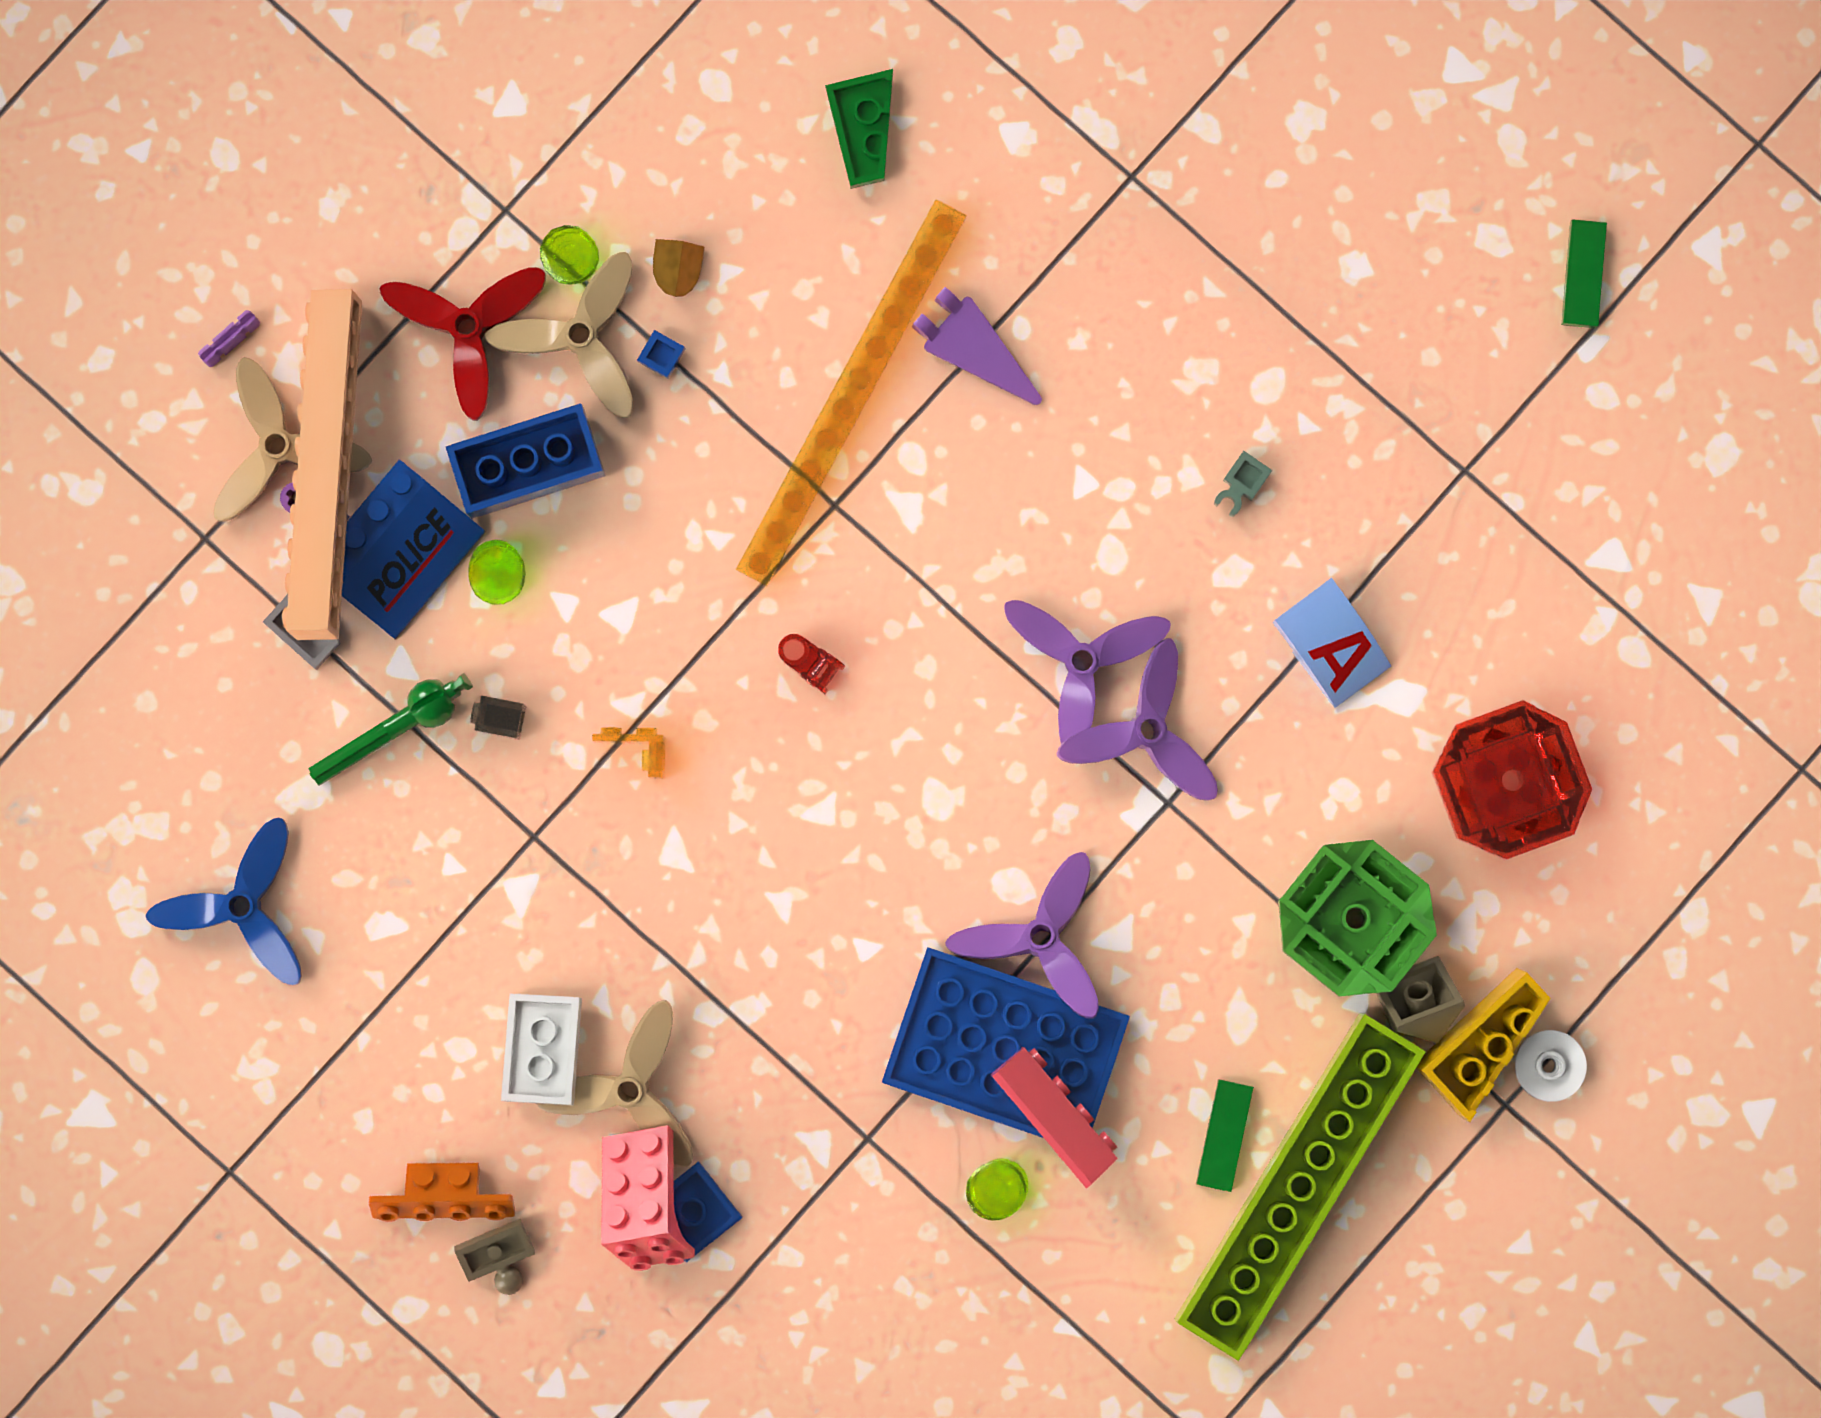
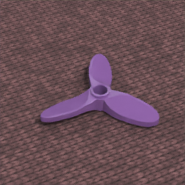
M1011 600L1004 605L1007 620L1027 642L1042 653L1065 663L1068 674L1062 688L1058 711L1061 744L1071 736L1092 726L1095 710L1093 674L1097 671L1098 667L1121 663L1143 654L1163 640L1171 626L1170 621L1164 617H1144L1118 625L1093 640L1090 644L1080 643L1062 623L1047 612L1029 603ZM1082 650L1088 652L1092 657V665L1085 671L1077 670L1072 663L1073 655Z
M1166 638L1154 647L1144 669L1139 689L1136 716L1131 721L1107 723L1077 733L1065 740L1059 746L1056 754L1060 760L1070 764H1087L1109 760L1138 747L1145 749L1159 771L1188 795L1204 801L1217 797V782L1203 759L1188 743L1167 730L1165 718L1172 701L1177 680L1178 651L1174 641L1171 638ZM1143 722H1148L1153 727L1154 733L1151 740L1145 738L1141 732Z
M1079 852L1069 856L1057 869L1041 897L1035 920L1029 924H988L963 929L947 939L945 942L947 949L957 956L976 959H997L1031 953L1039 957L1047 979L1059 997L1079 1016L1087 1019L1095 1018L1099 1011V1002L1093 984L1080 961L1060 941L1059 934L1076 914L1086 892L1091 871L1090 861L1086 853ZM1039 931H1046L1051 934L1049 942L1044 945L1033 943V936Z

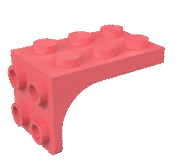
M668 1125L602 1137L601 1245L631 1269L637 1271L648 1270L651 1268V1265L661 1263L678 1265L683 1263L684 1259H690L695 1256V1249L682 1236L676 1220L673 1186V1130Z

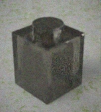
M481 695L480 703L474 702L470 723L475 724L474 730L478 733L520 740L527 706L519 702Z

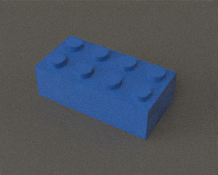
M581 403L445 446L466 514L471 519L606 476L585 409Z

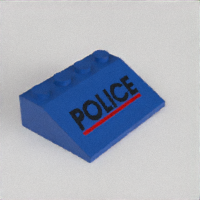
M399 459L347 521L342 597L396 640L486 531Z

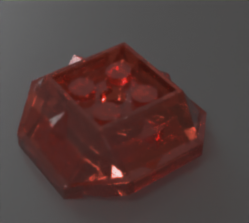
M1524 700L1454 725L1431 772L1456 839L1504 860L1574 835L1592 792L1590 781L1568 723ZM1507 771H1511L1518 776L1519 785L1514 791L1506 789L1502 783V777Z

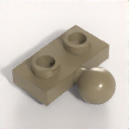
M521 1218L454 1246V1252L468 1282L496 1271L497 1273L494 1278L495 1287L500 1293L505 1295L515 1294L523 1284L521 1272L510 1265L535 1255V1249Z

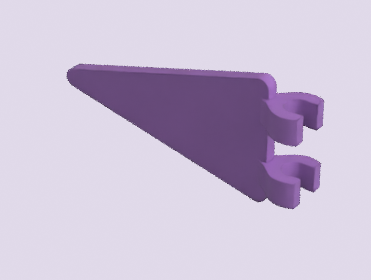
M944 287L934 301L951 314L939 328L924 314H921L912 325L916 332L927 339L924 345L925 351L1033 405H1039L1042 401L1040 394L973 299L967 296L960 301L949 289Z

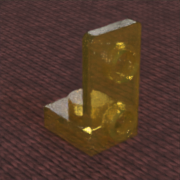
M602 727L600 734H592V741L594 743L649 744V750H642V771H648L650 779H665L666 737L664 735H657V728H636V734H622V728Z

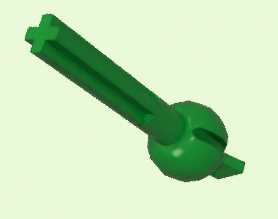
M463 673L456 681L452 680L445 685L438 679H427L417 683L408 694V706L309 767L308 770L310 771L311 778L320 786L419 723L425 728H435L445 724L452 718L455 712L454 699L461 695V691L473 688L470 679Z

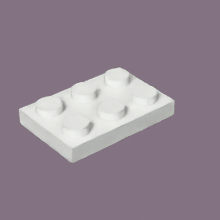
M509 993L501 1101L574 1106L582 998Z

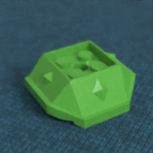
M1374 840L1322 845L1278 900L1282 952L1338 997L1393 991L1437 936L1429 884ZM1351 908L1359 909L1364 916L1363 924L1357 929L1351 928L1346 922V914Z

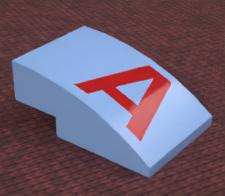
M1332 578L1272 622L1292 648L1294 656L1334 709L1391 667L1377 641Z

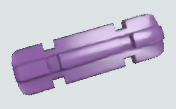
M245 310L237 317L239 321L230 323L212 339L214 343L205 345L199 351V357L207 366L213 367L221 360L220 356L223 353L227 355L246 338L245 334L248 331L252 333L259 327L260 321L251 311Z

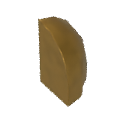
M656 239L653 255V275L657 285L665 294L682 297L693 290L701 272L704 246L685 241Z

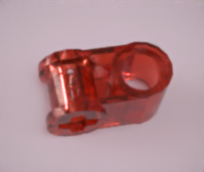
M799 634L785 636L778 645V656L782 663L799 674L800 678L824 695L828 692L827 686L838 670L845 668V665L822 648H818ZM790 641H797L804 648V654L798 660H790L784 655L783 648ZM827 664L828 667L820 678H817L820 671Z

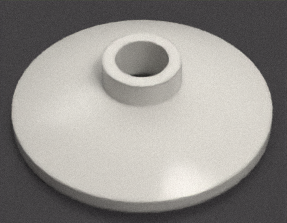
M1556 1030L1537 1032L1529 1036L1517 1051L1515 1058L1516 1077L1521 1087L1536 1099L1547 1102L1567 1099L1581 1087L1586 1076L1587 1062L1584 1051L1574 1038L1564 1032ZM1546 1059H1551L1554 1062L1555 1066L1551 1072H1545L1542 1067Z

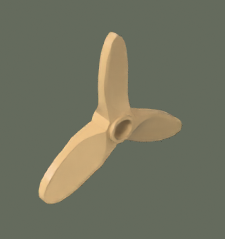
M626 252L616 253L602 264L585 288L575 317L569 321L521 319L504 322L489 329L485 334V339L497 349L522 354L570 350L577 355L588 384L604 406L618 417L629 418L633 411L631 391L618 363L599 341L598 332L615 314L625 296L632 275V260L629 254ZM576 329H588L590 331L589 338L584 343L579 344L571 340L572 333Z
M247 357L241 358L238 362L236 382L239 398L246 417L260 438L258 447L233 472L217 497L213 513L215 519L219 522L232 520L246 510L264 491L281 465L288 462L298 465L295 441L300 434H290L286 431L283 408L275 387L263 368L257 362ZM277 438H284L286 443L284 450L277 455L271 454L269 450L271 442ZM353 442L350 473L362 471L372 463L370 454L363 447Z
M667 1000L658 1001L643 1015L627 1046L622 1073L619 1076L576 1077L574 1106L537 1103L536 1105L548 1113L562 1115L595 1113L616 1105L627 1108L640 1130L668 1125L673 1130V1163L681 1167L691 1165L693 1151L686 1134L667 1107L650 1091L648 1082L661 1062L669 1043L673 1025V1010ZM630 1081L636 1084L639 1091L638 1096L631 1097L626 1095L622 1088L623 1082Z

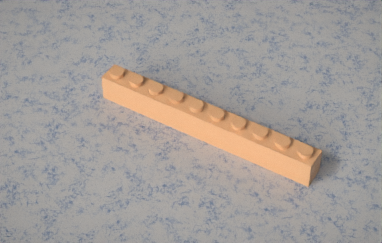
M352 289L311 290L310 302H307L305 306L308 335L303 338V353L306 356L305 369H302L300 373L303 402L298 405V420L301 423L300 436H297L295 441L298 470L294 471L292 479L293 488L296 491L295 504H292L290 508L293 538L289 539L287 546L288 556L291 560L290 573H287L285 577L288 606L283 609L282 613L284 628L297 640L339 639L362 300Z

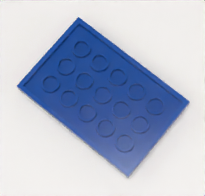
M927 947L881 1083L1043 1138L991 1076L996 1069L1022 1047H1025L1028 1052L1035 1048L1048 1064L1043 1070L1051 1080L1058 1076L1071 1091L1066 1097L1072 1105L1076 1107L1081 1103L1094 1118L1089 1124L1093 1128L1130 1016L1099 1006V1011L1095 1018H1084L1075 1013L1059 997L1055 990Z

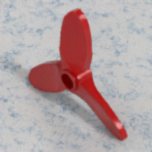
M528 267L514 272L487 288L469 308L460 309L434 292L407 283L388 282L381 285L379 289L384 301L402 316L427 328L452 335L454 338L453 374L458 400L467 417L473 421H478L486 410L489 393L488 363L482 343L485 331L495 325L509 321L523 311L543 290L546 282V273L543 269L537 267ZM463 320H474L476 326L470 334L463 335L458 332L459 324Z

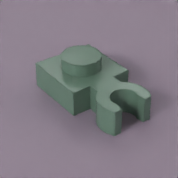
M1243 450L1223 479V482L1231 487L1229 490L1221 491L1216 496L1214 505L1217 507L1225 498L1231 499L1234 507L1230 511L1229 516L1234 517L1241 509V497L1244 495L1252 501L1273 470Z

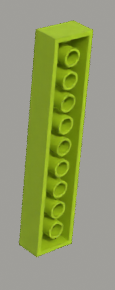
M1358 1014L1176 1314L1174 1320L1179 1325L1237 1361L1241 1359L1426 1051L1366 1014Z

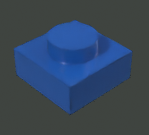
M654 330L639 355L637 362L669 379L686 348Z

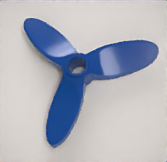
M279 817L273 818L259 829L248 845L240 862L234 890L230 891L227 895L197 893L170 898L151 907L147 911L145 919L155 927L174 930L201 929L228 921L237 923L249 947L261 964L281 982L289 985H298L302 978L299 960L284 933L261 909L260 901L275 880L285 856L289 836L285 820ZM241 896L246 897L250 904L249 911L244 916H239L234 910V903Z

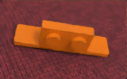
M407 1163L405 1195L369 1197L372 1218L386 1222L396 1221L399 1218H414L419 1221H430L434 1218H451L456 1221H465L469 1218L486 1217L490 1220H502L506 1217L515 1216V1205L511 1194L478 1195L479 1163Z

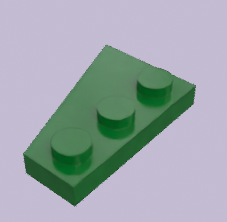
M893 69L825 85L850 189L885 181Z

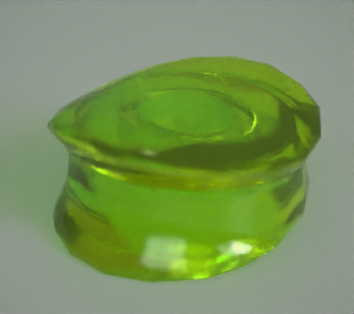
M563 225L551 229L544 237L540 246V259L545 271L552 279L560 284L574 285L589 279L595 272L599 262V252L595 241L586 231L578 226Z
M497 539L486 541L474 550L469 561V583L474 594L482 601L492 605L505 604L520 594L525 583V565L519 552L508 542Z
M1004 1158L988 1161L978 1167L968 1179L966 1186L967 1203L971 1210L979 1217L990 1221L1010 1217L1020 1209L1026 1200L1028 1178L1025 1170L1014 1161Z

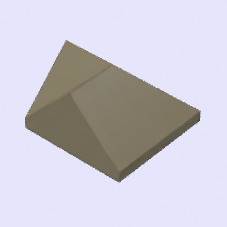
M1439 956L1413 965L1393 991L1377 993L1393 1032H1400L1435 1043L1440 1042L1465 1007L1463 998Z

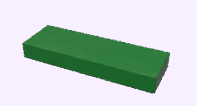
M1575 219L1570 221L1561 325L1595 329L1598 327L1607 222Z
M1221 1079L1217 1080L1196 1185L1232 1192L1254 1087Z

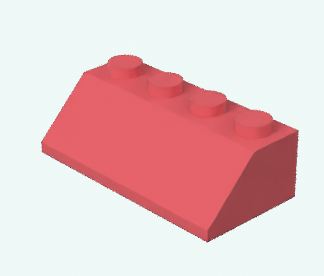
M1022 1047L996 1069L991 1076L1087 1189L1118 1159L1113 1153L1118 1147L1104 1131L1099 1135L1089 1125L1094 1118L1081 1103L1076 1107L1072 1105L1066 1097L1071 1091L1058 1076L1051 1080L1043 1070L1048 1064L1036 1049L1033 1048L1028 1052L1025 1047Z

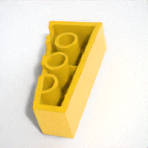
M1516 968L1448 1031L1439 1043H1436L1424 1054L1416 1069L1454 1111L1470 1123L1477 1113L1476 1109L1485 1096H1488L1495 1085L1493 1084L1504 1066L1509 1064L1514 1056L1513 1052L1522 1038L1527 1036L1551 998L1527 972Z

